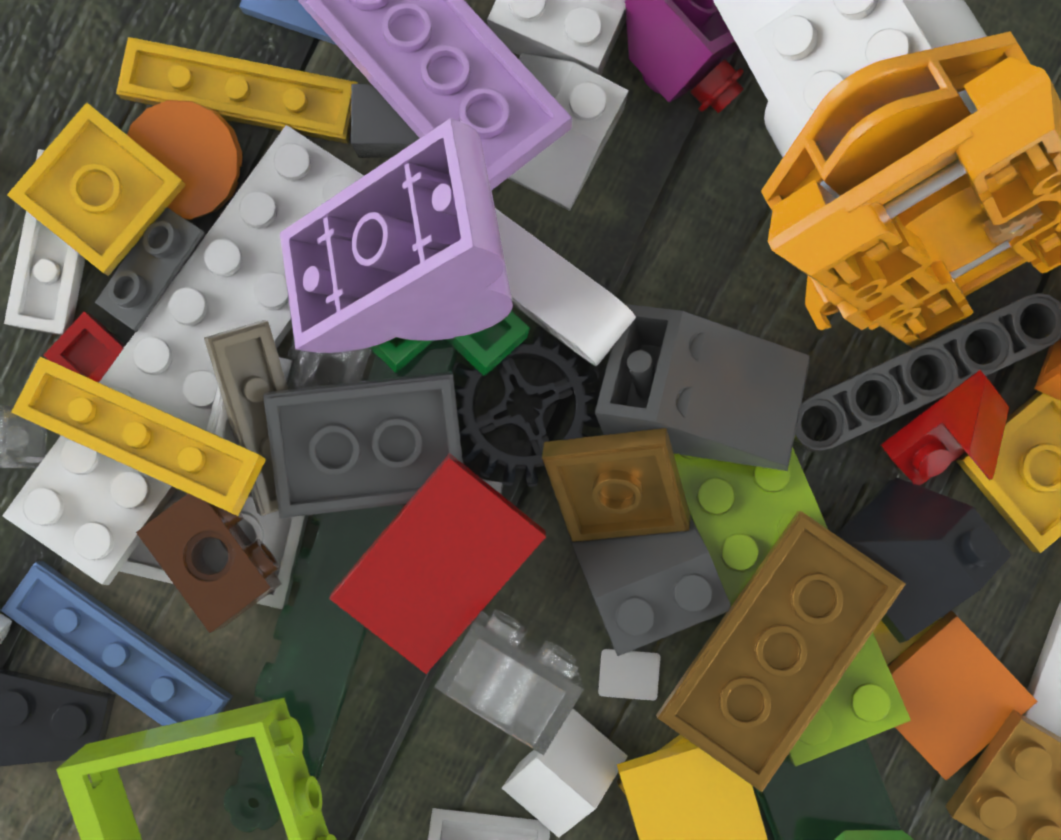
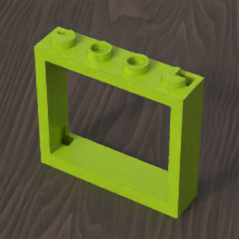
M285 698L84 745L56 769L81 840H142L118 767L255 737L288 840H337L334 835L328 832L321 811V788L316 778L309 775L302 753V731L297 720L290 717Z

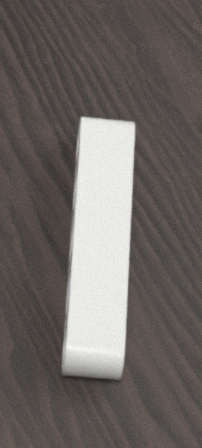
M495 208L513 305L586 361L597 366L635 320L636 316L616 296Z

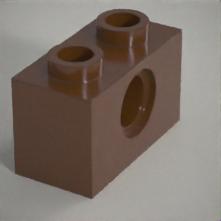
M186 494L136 533L208 632L212 633L227 626L279 587L282 583L274 572L280 566L274 555L261 540L256 539L254 542H251L238 525V522L243 519L241 512L239 516H236L197 497ZM213 537L221 540L228 550L227 564L220 572L211 570L203 559L204 546Z

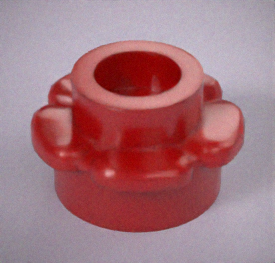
M726 59L722 60L690 91L701 103L698 110L704 112L711 105L719 114L744 90L737 81L744 73V70L740 68L736 71Z

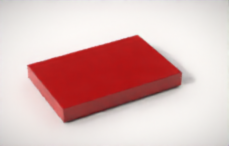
M449 453L333 589L329 599L427 674L546 538V531Z

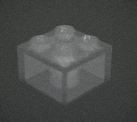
M494 609L491 616L481 611L473 620L450 657L434 688L544 756L584 690L580 672L577 671L579 667L575 664L577 659L550 641L546 640L542 648L525 639V633L523 632L525 626L502 611Z

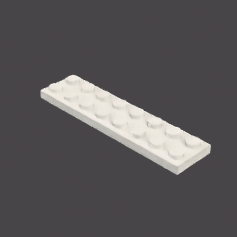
M286 125L99 383L206 431L218 383L204 337L266 320L269 322L277 349L292 328L280 232L364 175ZM60 435L2 516L100 584L109 585L141 541L136 532L161 513L177 488Z

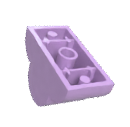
M452 118L280 232L296 350L318 353L354 351L379 345L395 337L422 341L451 339L473 334L499 323L509 315L513 307L481 138L473 127Z

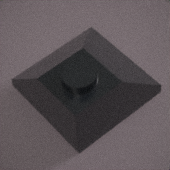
M895 478L885 485L835 534L906 584L881 619L899 643L908 641L980 591L1011 556L1008 549L973 506L900 478Z

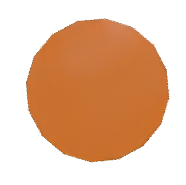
M167 100L147 108L130 125L127 135L186 184L167 208L184 219H198L217 212L234 195L239 183L237 180L240 175V167H242V149L234 129L218 112L193 101Z

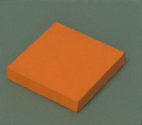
M952 610L888 665L911 721L895 728L946 781L992 741L1012 710L1023 715L1038 702Z

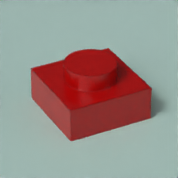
M84 311L43 356L51 362L99 383L126 345L92 314Z

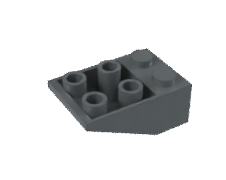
M625 304L634 313L636 318L611 349L595 410L603 434L610 435L667 428L673 454L788 471L810 356L685 311Z

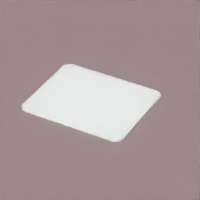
M614 649L602 650L599 695L604 697L656 700L660 655L658 653L630 651L617 656Z

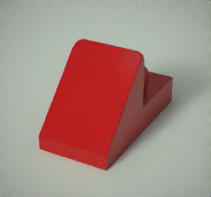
M979 370L891 436L881 446L911 482L918 486L931 477L941 474L948 468L951 462L965 452L990 481L995 474L1009 406L985 374Z

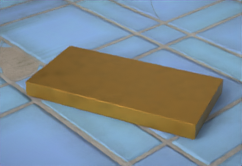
M797 511L656 714L657 718L762 792L906 584L802 511Z

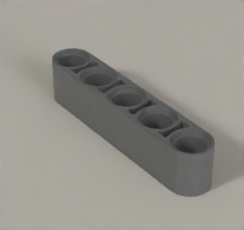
M1037 293L1023 297L802 399L793 447L806 452L831 449L947 395L979 370L987 376L1053 345L1061 339V303L1047 294ZM1023 310L1033 313L1038 321V333L1035 338L1027 336L1021 329L1020 316ZM970 334L979 337L985 345L986 354L981 364L972 361L966 353L965 344ZM916 359L925 361L932 369V383L926 390L916 386L911 377V366ZM863 383L874 387L880 397L879 408L872 416L865 414L857 406L856 393ZM809 408L820 411L826 418V433L818 441L809 439L802 431L801 419Z

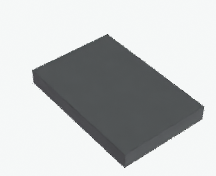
M453 372L265 392L263 395L280 518L407 504L449 453L462 462Z

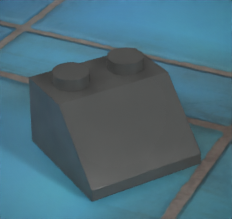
M691 516L689 531L572 542L571 538H569L617 656L728 612L731 608L709 551Z

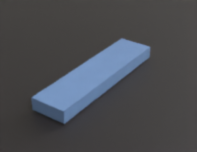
M37 561L33 564L1 609V612L162 726L221 713L233 698V695L44 561Z

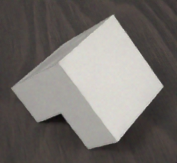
M570 707L552 723L537 747L518 763L502 789L559 838L597 808L618 773L616 764L625 762L628 756Z

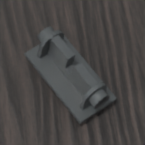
M166 208L157 220L146 229L144 235L130 250L95 303L137 332L174 277L177 276L204 239L206 233L169 208Z

